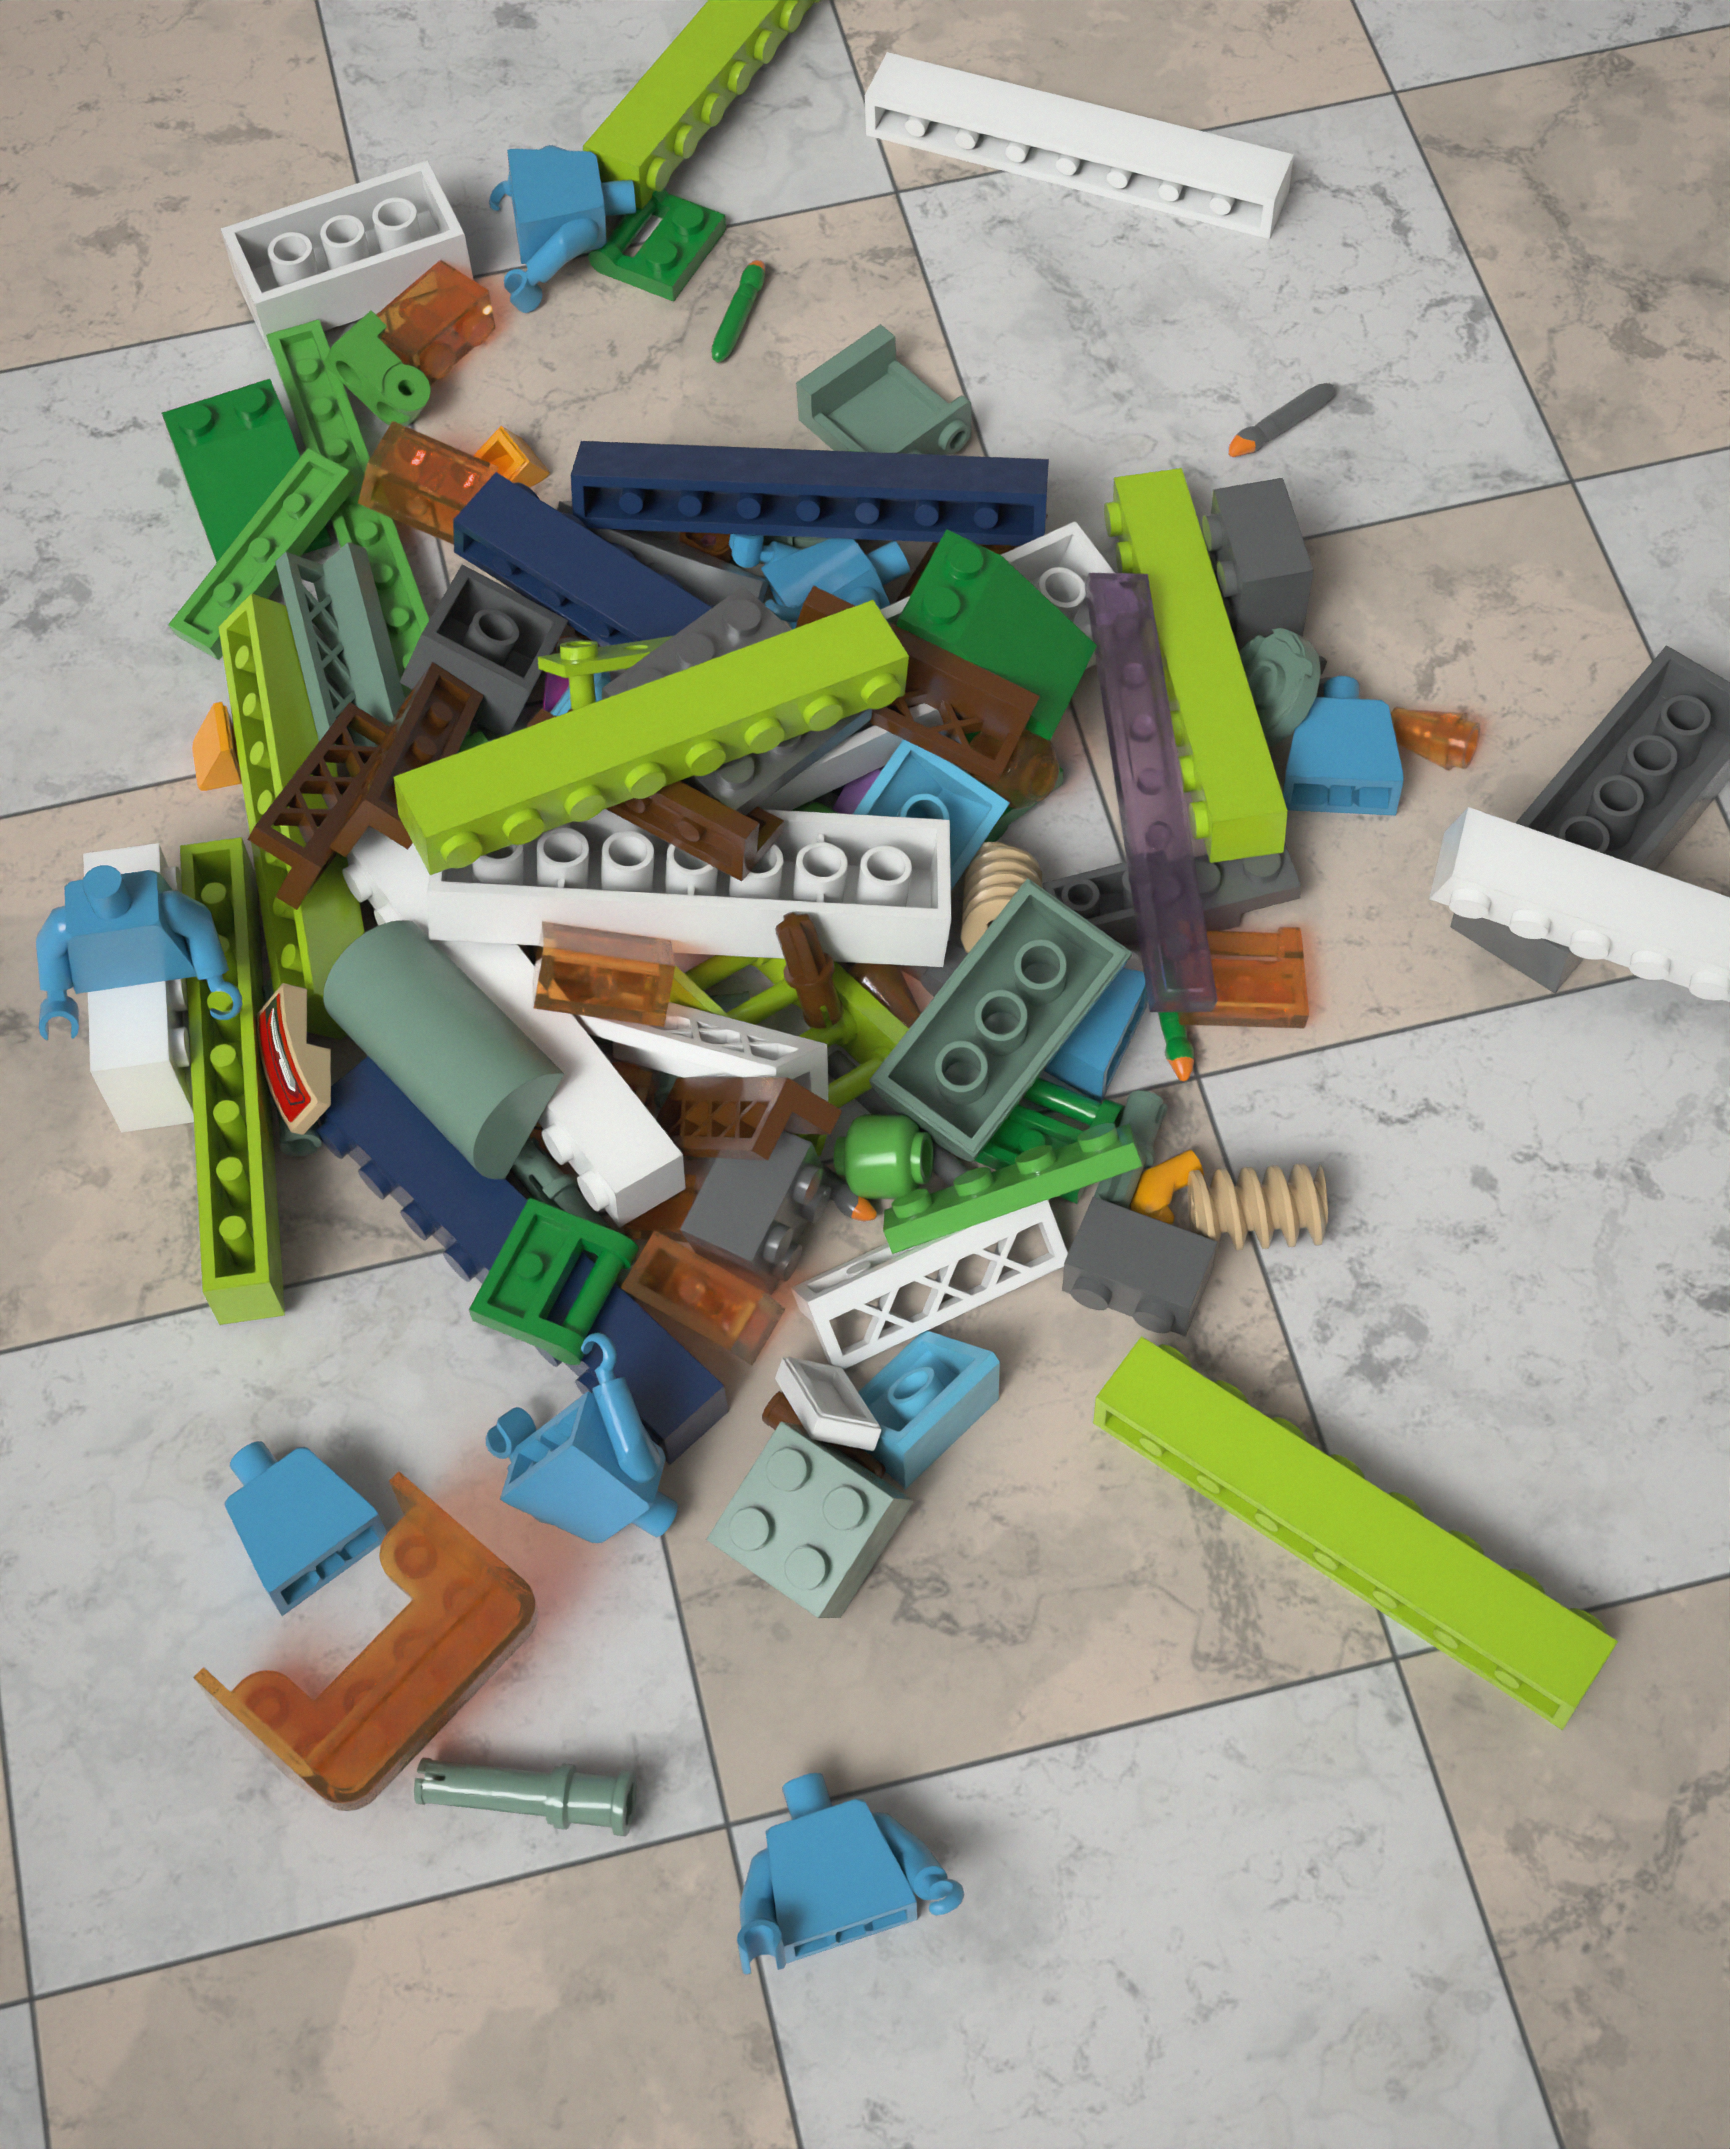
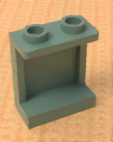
M881 324L796 382L799 421L834 451L852 450L858 452L951 455L962 449L968 439L971 438V402L961 395L950 404L947 403L897 361L896 337Z

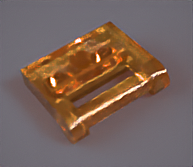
M1174 924L1171 947L1172 958L1175 960L1179 1025L1305 1028L1309 1018V1006L1300 927H1279L1277 933L1196 930L1195 924ZM1198 955L1276 957L1277 961L1198 958Z

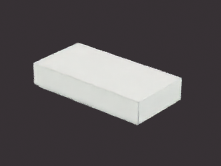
M791 1357L782 1358L775 1380L810 1438L874 1451L882 1429L843 1368Z

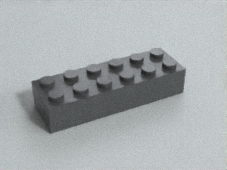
M1666 645L1516 821V824L1656 871L1730 780V682ZM1455 913L1453 914L1450 925L1452 929L1553 993L1558 991L1584 959L1572 953L1569 947L1544 938H1524L1514 934L1509 926L1485 918H1466Z

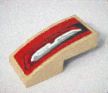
M283 983L257 1013L258 1043L265 1077L279 1112L292 1133L304 1135L331 1105V1049L307 1044V989Z

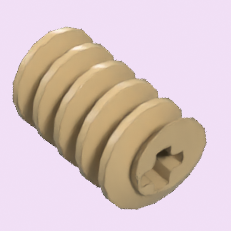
M983 842L965 869L961 941L966 953L971 951L1027 878L1042 888L1041 868L1038 861L1027 851L1001 842Z
M1304 1163L1293 1165L1287 1183L1281 1168L1278 1165H1271L1267 1167L1261 1185L1255 1170L1252 1167L1241 1168L1236 1186H1234L1230 1174L1225 1168L1217 1169L1212 1177L1210 1188H1208L1202 1173L1199 1170H1192L1188 1176V1211L1191 1232L1202 1234L1203 1237L1217 1241V1248L1222 1233H1229L1236 1251L1244 1248L1248 1231H1255L1262 1249H1269L1274 1230L1281 1229L1288 1247H1295L1300 1229L1307 1228L1314 1245H1322L1328 1222L1327 1190L1323 1168L1319 1164L1313 1180L1308 1167Z

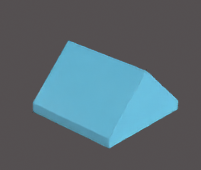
M903 739L853 814L950 820V876L952 890L1010 802L951 762Z
M925 1331L910 1342L858 1391L882 1429L874 1451L864 1450L885 1466L886 1473L905 1490L999 1400L1000 1361L994 1352L934 1332Z

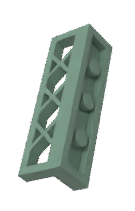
M347 542L324 564L285 552L275 563L319 741L349 702L387 726H390L405 697L402 685L399 683L400 678L366 548ZM302 580L314 583L318 601L304 587ZM312 622L328 639L330 649L316 635ZM324 670L340 687L342 697L326 681ZM347 728L348 732L352 735L355 746L378 747L377 744L353 729Z

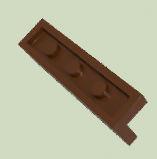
M813 585L803 603L795 628L855 607V605ZM888 622L909 655L905 695L896 698L886 707L872 709L871 720L868 722L997 785L1040 696ZM925 703L939 711L944 724L928 728L914 721L908 707ZM981 731L1004 743L996 759L993 760L971 749L965 734Z
M432 662L397 710L330 848L346 857L367 828L371 826L408 850L413 842L398 815L394 777L457 754L484 695Z
M351 702L344 708L254 826L247 839L292 867L275 897L298 910L338 852L331 849L330 845L389 726ZM347 728L353 729L377 744L378 747L355 746ZM326 763H345L351 777H332ZM302 794H322L328 809H309ZM273 826H298L306 843L305 847L273 829Z
M541 709L527 724V727L557 716ZM684 780L664 786L657 793L647 798H633L606 808V810L741 882L779 839L784 830V820L757 806L747 815H743L690 787Z
M788 1077L677 1078L656 1121L683 1156L768 1161L783 1130L792 1134L831 1135L842 1110Z

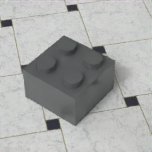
M1277 478L1213 489L1211 514L1203 516V535L1238 652L1256 636L1261 635L1266 638L1274 634L1272 629L1284 628L1303 637L1314 570L1284 479Z
M462 564L424 628L399 683L413 689L430 664L434 662L484 695L472 721L501 736H506L511 733L543 670L538 668V657L552 654L568 620Z
M783 1130L768 1161L716 1158L680 1228L703 1265L769 1295H772L779 1279L785 1282L789 1280L798 1265L802 1253V1245L797 1243L808 1222L817 1223L831 1195V1188L827 1186L829 1179L812 1142Z

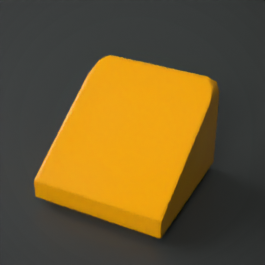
M500 426L464 465L480 488L484 486L495 472L513 483L519 482L529 488L550 475L549 470L521 437L503 426Z
M223 702L213 703L192 745L197 786L201 791L242 784L234 727L227 706L223 705Z

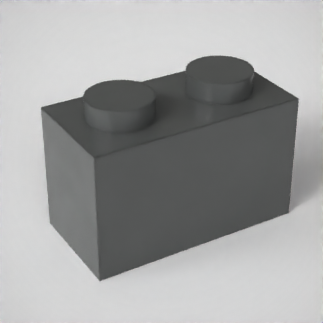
M1092 1197L1064 1262L1062 1291L1071 1294L1075 1301L1087 1308L1094 1310L1110 1308L1133 1317L1136 1323L1149 1331L1162 1334L1172 1331L1186 1337L1213 1271L1218 1242Z

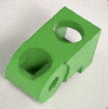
M370 310L332 345L323 364L380 420L390 426L406 427L415 422L430 398L431 388L429 380L416 367L403 364L398 356L381 340L387 325Z

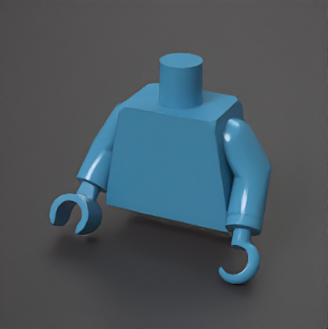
M554 145L544 146L540 150L507 149L508 180L500 182L493 189L489 205L494 211H499L501 209L499 203L502 197L507 194L512 198L521 264L527 265L528 270L526 272L521 269L509 271L504 277V287L511 294L510 302L522 313H529L540 304L543 293L537 284L539 281L547 283L568 261L585 251L599 249L606 244L605 216L636 213L633 181L601 182L597 156L590 151H568Z
M730 534L729 545L732 549V557L739 566L750 568L757 566L759 561L764 562L761 570L765 579L769 581L768 586L776 601L775 603L772 599H769L764 605L780 620L786 621L791 629H795L803 603L813 585L855 606L874 600L881 610L890 606L883 585L910 572L909 564L896 541H892L865 555L854 539L830 538L801 550L773 541L769 546L762 545L764 535Z
M100 865L92 868L86 873L83 880L70 881L65 885V906L54 908L37 934L36 951L40 990L47 991V998L41 1003L39 1011V1032L45 1040L49 1038L48 1020L57 1016L64 1017L71 1022L72 1039L78 1034V1004L73 998L67 996V990L72 987L76 994L197 976L199 980L207 979L211 992H226L233 1000V1008L230 1011L222 1012L211 1008L210 1014L213 1018L229 1020L235 1017L241 1010L243 1002L239 989L232 983L224 981L222 975L229 970L211 912L204 904L177 890H172L159 872L145 870L121 874L116 868L109 865Z
M593 1333L584 1339L581 1346L582 1352L588 1354L592 1350L594 1343L597 1342L603 1351V1361L595 1369L600 1385L592 1389L593 1393L586 1392L538 1430H536L531 1416L524 1409L515 1407L499 1417L497 1425L488 1431L486 1436L488 1451L499 1459L509 1458L511 1462L507 1467L508 1474L500 1500L532 1515L540 1523L554 1525L591 1543H603L630 1523L654 1537H659L670 1527L678 1509L676 1501L658 1491L666 1457L663 1449L652 1441L643 1426L625 1377L617 1379L615 1377L613 1368L617 1362L616 1346L607 1335Z
M821 1773L799 1776L790 1780L782 1787L792 1820L767 1829V1848L759 1851L751 1859L739 1904L741 1930L738 1932L737 1944L743 1974H751L750 1963L755 1957L771 1955L776 1958L777 1970L785 1968L786 1964L916 1921L918 1920L917 1901L914 1892L923 1900H938L945 1897L940 1901L931 1902L929 1911L935 1916L947 1914L962 1903L965 1895L963 1886L956 1880L948 1879L946 1872L926 1844L888 1813H871L863 1799H853L833 1806Z

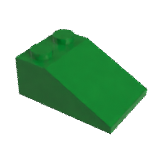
M271 379L162 412L176 458L216 563L300 458L287 418ZM326 525L303 554L332 545Z
M946 529L896 626L1039 695V700L1025 729L1048 741H1051L1097 647L1082 630L1003 556Z

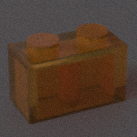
M439 260L376 314L387 325L381 340L398 356L403 364L414 366L422 371L429 380L430 386L438 379L444 378L459 360L474 347L483 344L496 329L489 290L442 260Z
M392 421L367 463L358 504L454 545L453 519L495 472L498 473L499 467Z
M542 921L532 980L533 1009L664 1027L675 970L671 940Z
M654 1230L621 1286V1289L647 1306L752 1366L786 1309L764 1291Z

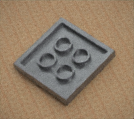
M743 585L602 688V700L790 631L791 629ZM869 708L843 718L826 730L809 731L785 740L768 752L760 754L751 753L722 764L710 774L704 776L693 775L683 780L699 792L743 815H747L870 721L872 709Z

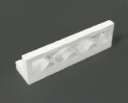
M630 991L576 1012V1020L587 1034L613 1041V1057L683 1078L788 1077L828 1101L827 1044Z
M1045 1200L892 1254L888 1243L793 1286L791 1290L800 1312L812 1321L829 1365L840 1367L844 1370L1064 1267L1068 1252L1049 1202ZM1038 1224L1049 1253L1025 1264L1008 1258L1007 1256L1017 1233ZM998 1242L995 1252L985 1249ZM971 1254L991 1260L981 1285L968 1291L949 1285L958 1260ZM1004 1265L1013 1269L1000 1275ZM939 1270L936 1279L926 1276L934 1271ZM916 1281L932 1288L921 1313L907 1319L889 1312L900 1287ZM945 1293L955 1296L941 1303ZM878 1297H881L877 1307L867 1304L868 1302ZM853 1309L873 1315L864 1339L841 1350L829 1320ZM885 1321H889L895 1324L889 1328L882 1330Z

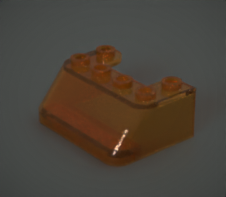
M399 1471L389 1480V1483L404 1517L384 1537L380 1546L379 1557L386 1576L412 1600L315 1700H312L290 1678L277 1671L264 1670L250 1674L231 1692L204 1667L193 1677L215 1710L289 1780L326 1805L340 1811L358 1810L373 1802L530 1637L538 1622V1605L529 1584Z

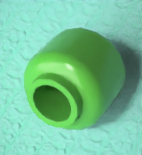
M860 1115L852 1121L846 1136H839L836 1140L834 1147L835 1171L837 1175H845L850 1191L856 1196L865 1199L895 1200L913 1190H917L920 1184H927L929 1182L933 1169V1143L931 1135L928 1132H922L919 1125L907 1115Z

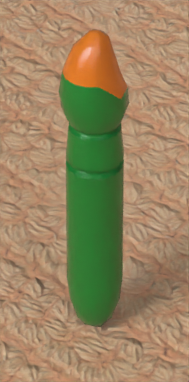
M761 260L752 261L742 272L739 287L714 337L711 356L716 363L723 362L733 351L754 305L757 293L763 288L766 267Z
M1157 948L1150 955L1152 966L1150 978L1160 1026L1166 1043L1164 1053L1180 1081H1187L1193 1071L1194 1049L1188 1041L1186 1022L1172 961L1166 951Z

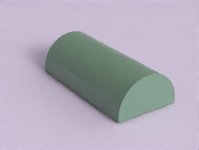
M1027 878L869 1081L872 1088L899 1115L909 1116L919 1125L922 1132H928L931 1135L932 1141L952 1154L966 1161L973 1162L1132 957V952Z
M391 921L367 931L345 949L327 977L323 998L328 1014L481 1175L490 1179H505L564 1073L432 940H429V937L413 921Z

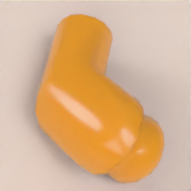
M1189 1149L1144 1171L1140 1175L1132 1197L1130 1210L1172 1225L1175 1216L1168 1204L1172 1201L1173 1193L1188 1186L1190 1171L1199 1170L1204 1177L1202 1165L1196 1154Z

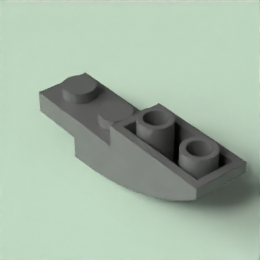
M559 501L557 510L561 513L573 515L572 501ZM587 528L610 544L617 543L622 545L633 554L637 561L656 573L667 574L673 577L682 585L686 592L707 605H717L743 585L762 603L764 601L769 583L768 580L677 540L663 541L640 530Z
M1286 843L1284 844L1283 853L1210 863L1208 854L1167 864L1162 852L1042 883L1045 891L1119 944L1175 940L1240 927V914L1300 899L1301 884Z

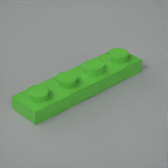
M307 448L170 621L168 626L176 636L220 660L223 654L219 626L251 593L266 599L269 598L280 583L275 561L285 552L301 557L358 484L351 471Z
M1113 1123L1100 1124L1085 1130L1077 1137L1078 1142L1055 1150H1053L1051 1145L1038 1146L1017 1156L1015 1159L1016 1164L991 1172L989 1167L972 1169L955 1178L953 1181L954 1185L931 1194H929L927 1189H917L896 1198L891 1203L892 1207L884 1210L883 1232L892 1254L1142 1167L1139 1146L1130 1123L1118 1128Z

